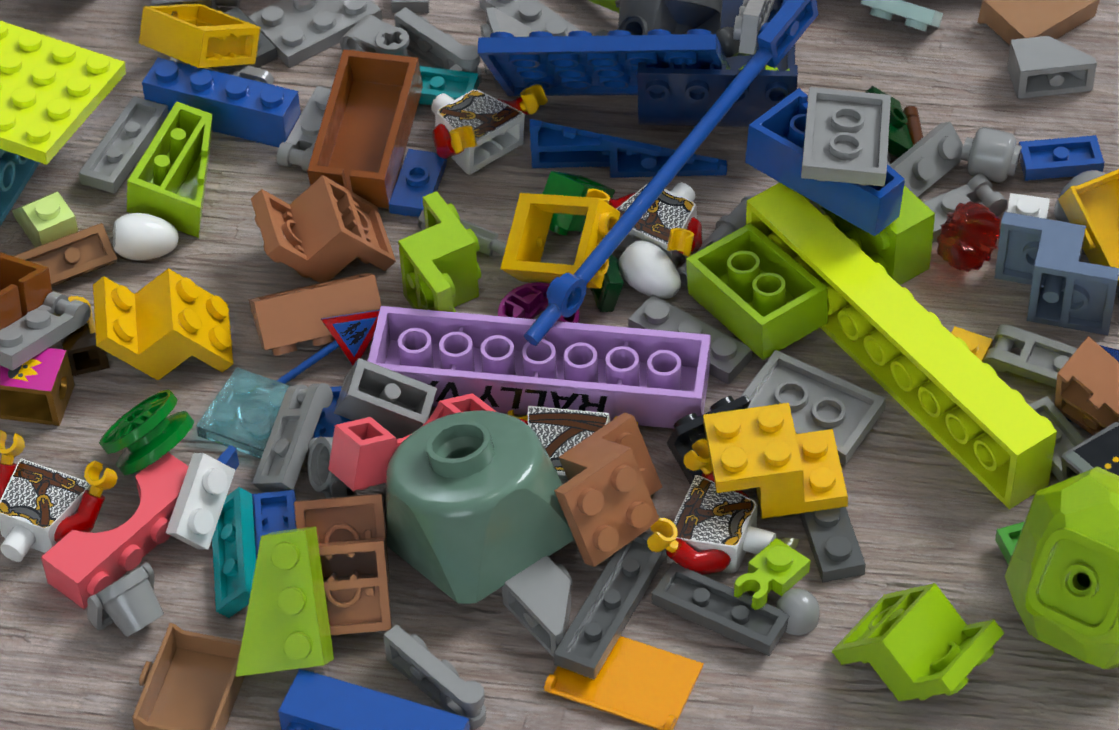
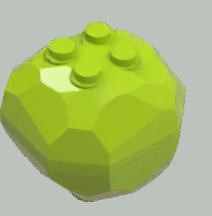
M1095 467L1035 493L1006 569L1005 579L1016 610L1029 635L1102 669L1119 667V476L1102 468Z

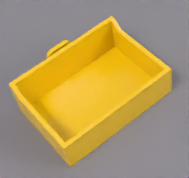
M1118 169L1078 186H1071L1058 199L1070 223L1086 226L1083 250L1089 262L1119 268Z

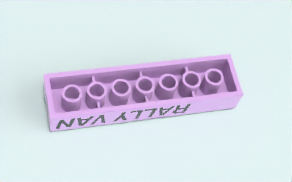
M389 306L380 307L368 361L436 387L437 391L432 407H436L441 400L473 393L500 413H508L509 410H514V414L527 415L528 406L609 413L610 421H612L615 416L625 412L634 415L635 420L638 421L640 426L675 429L673 425L688 414L696 413L697 417L704 414L710 372L711 335L557 321L539 344L534 346L524 338V334L537 319Z

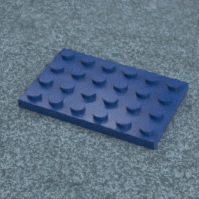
M661 29L650 30L647 32V35H631V32L612 30L608 32L607 36H592V33L587 31H571L568 33V36H553L549 32L535 31L529 33V37H514L511 33L494 32L490 34V37L478 38V54L507 96H521L520 93L524 89L536 84L542 85L546 96L638 95V62H646V68H670V63H674V68H682V63H686V69H710V63H714V69H722V64H726V69H731L717 35L711 34L709 30L691 29L687 31V34L671 35L670 31Z

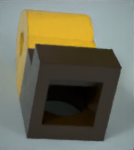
M68 297V300L70 302L73 300H79L81 302L87 303L91 309L89 301L84 297ZM91 309L87 323L61 340L63 350L67 351L72 376L110 368L106 351L96 346L95 323Z

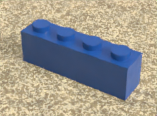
M159 57L142 81L145 100L168 106V112L171 111L177 101L212 114L211 131L278 148L282 142H286L301 115L299 95L296 90L205 68H197Z
M301 668L278 710L281 730H470L469 718Z

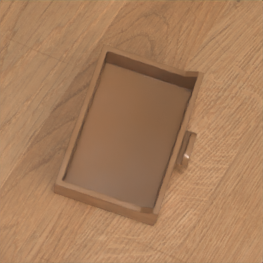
M982 0L977 22L979 24H987L1009 45L1013 39L1050 36L1057 39L1095 17L1100 0Z
M169 623L154 663L146 661L140 675L139 685L144 686V689L132 716L135 730H225L245 677H235L242 641L184 631L174 623Z

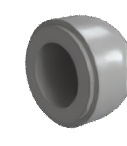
M796 588L788 590L779 597L776 608L783 610L789 615L786 633L804 635L816 628L819 622L820 609L818 601L813 594L807 590Z

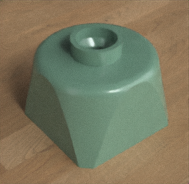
M483 410L465 411L438 418L420 427L408 436L390 458L386 472L387 547L458 604L478 603L504 586L507 580L546 555L549 557L575 539L554 490L563 485L554 465L535 431L525 422L514 416Z

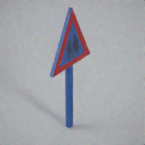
M380 309L321 318L335 340L273 382L272 388L275 390L281 388L338 347L342 349L353 366L358 358L362 357L374 336Z

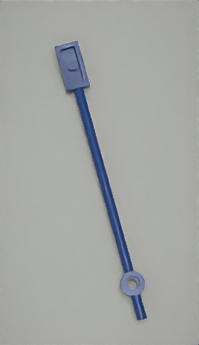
M783 0L780 10L770 22H766L759 30L757 36L759 49L583 264L574 274L565 273L560 277H556L550 283L547 290L548 306L524 334V338L530 344L537 346L561 315L567 318L579 309L585 298L588 282L766 65L775 68L819 15L817 0Z

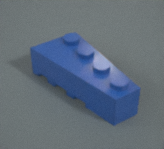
M800 88L749 124L745 163L874 237L899 217L905 179L888 164L885 187L801 178L808 95Z

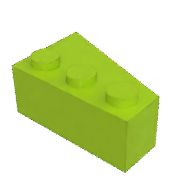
M176 101L127 181L126 212L144 213L162 218L171 223L178 231L199 238L211 145L212 114Z
M316 526L262 535L235 677L324 666L334 660Z

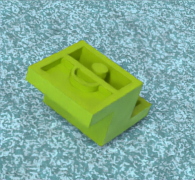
M435 191L423 196L425 230L398 241L403 294L413 309L456 312L454 307L479 297L478 279L482 277V273L477 262L476 252L480 250V246L473 230L470 228L466 230L460 222L459 214L452 203L446 204L440 194Z
M933 583L884 594L831 652L842 665L860 661L863 664L869 662L899 702L917 698L922 701L931 696L941 694L951 696L960 691L968 683L966 676L975 666L984 663L995 652L993 646L1005 633L994 619L967 625L937 584Z

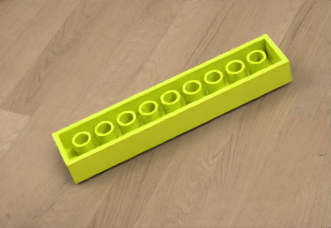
M779 182L747 200L746 225L751 222L827 287L828 323L820 328L1009 510L1049 485L1057 430H1055L1048 418L1040 416L1026 403L1020 392L1011 389L1001 380L989 364L983 363L974 355L961 338L955 337L947 330L934 313L928 312L920 305L907 288L901 287L894 281L880 263L874 262L867 256L854 239L848 238L835 226L833 220L828 215L822 214L810 203L808 198Z

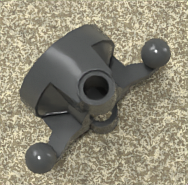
M723 0L615 1L616 7L620 8L617 30L631 32V35H647V32L650 30L661 29L670 31L671 35L687 34V31L691 29L709 30L711 34L717 35L726 58L750 55L739 53L740 40L733 39V27L721 28ZM600 30L592 36H607L609 31Z

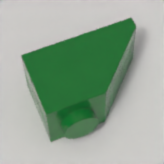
M551 171L542 194L586 197L588 189H598L607 193L611 199L615 189L582 175ZM553 213L549 230L567 236L568 231L582 232L586 215Z

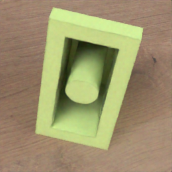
M59 192L48 194L12 210L13 216L35 248L78 232L75 215Z

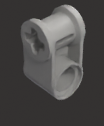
M372 15L364 16L340 39L342 51L346 49L410 57L407 53L410 40L407 31L383 22Z

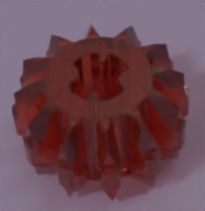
M972 201L966 204L959 203L954 213L949 212L947 214L945 224L940 225L942 228L941 234L936 238V242L939 244L937 254L944 261L948 262L950 266L966 272L972 269L978 271L984 261L991 260V253L994 249L998 248L996 243L1000 237L1001 219L995 216V213L991 212L988 207Z

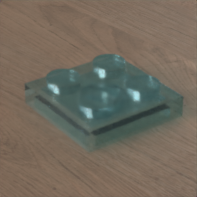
M237 367L197 423L198 436L226 447L231 445L240 452L261 459L283 398L290 386Z

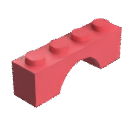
M471 393L439 401L430 418L422 426L438 418L455 413L483 410L497 411ZM372 417L337 424L334 430L328 470L353 491L365 490L371 486L386 483V472L390 458L408 436L396 439L394 435Z
M167 452L160 459L142 469L135 476L140 504L133 516L119 527L105 532L86 533L76 530L70 531L41 556L47 582L78 606L85 609L87 607V599L117 581L127 571L135 569L144 556L158 544H162L169 539L170 535L166 534V530L189 466Z

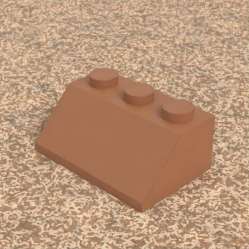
M370 273L357 274L248 299L261 347L264 350L272 349L273 356L297 351L296 343L312 340L313 346L333 342L335 339L321 318L379 310L382 306L375 275Z

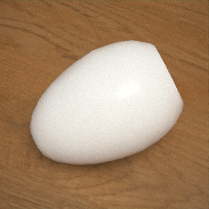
M126 214L118 218L113 226L114 251L120 256L131 260H149L164 256L177 247L179 240L178 231L171 223L150 214Z
M635 241L625 249L619 258V271L623 279L640 293L649 297L655 295L660 299H669L679 291L681 279L676 266L669 256L655 244L647 241Z

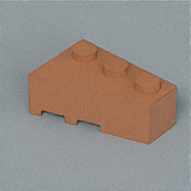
M1088 336L1057 373L1054 405L1065 417L1092 435H1095L1114 422H1119V362Z

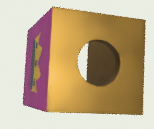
M47 348L14 370L0 365V419L60 426L75 386L66 350Z

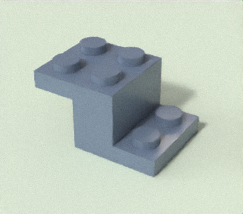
M1004 212L994 278L1031 285L1027 321L1108 335L1119 278V268L1080 262L1085 225Z

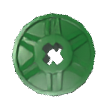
M169 389L160 391L134 406L121 416L101 437L99 444L107 454L125 449L116 462V466L124 475L134 474L160 459L174 448L191 430L194 420L186 411L168 416L178 401Z

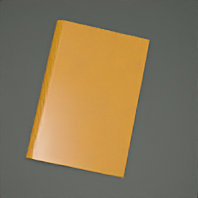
M620 636L595 680L557 666L554 674L548 675L544 691L658 730H673L704 663Z

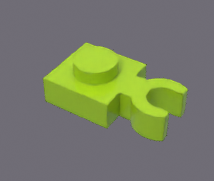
M775 538L748 562V572L739 576L735 581L734 596L739 598L744 592H755L752 596L751 608L758 610L767 603L768 593L771 590L782 596L809 573L811 560L778 538Z

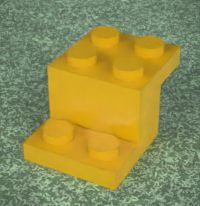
M168 268L135 294L127 287L119 285L105 276L93 284L96 346L156 380H160L191 356L196 357L222 373L233 365L228 303L221 297L213 295L197 286L191 279L182 277Z
M789 403L703 415L717 493L756 488L762 519L848 507V494L833 429L796 434Z

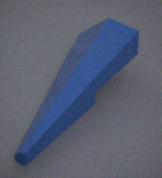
M530 119L532 168L610 167V178L654 177L675 151V149ZM693 154L676 176L727 175V160Z

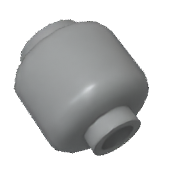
M981 127L976 132L974 138L966 137L961 160L968 161L967 169L971 176L984 174L989 181L1002 183L1007 179L1008 175H1015L1022 146L1016 145V138L1011 133Z

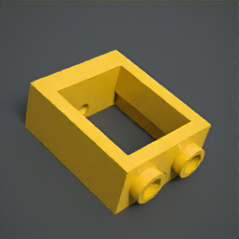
M202 4L143 7L138 44L197 68L255 64L260 27Z
M520 193L500 269L519 281L527 283H551L556 277H560L565 273L574 274L619 220L621 212L600 198ZM553 213L586 215L574 265L541 262ZM609 258L588 282L587 288L601 289L604 275L609 268Z

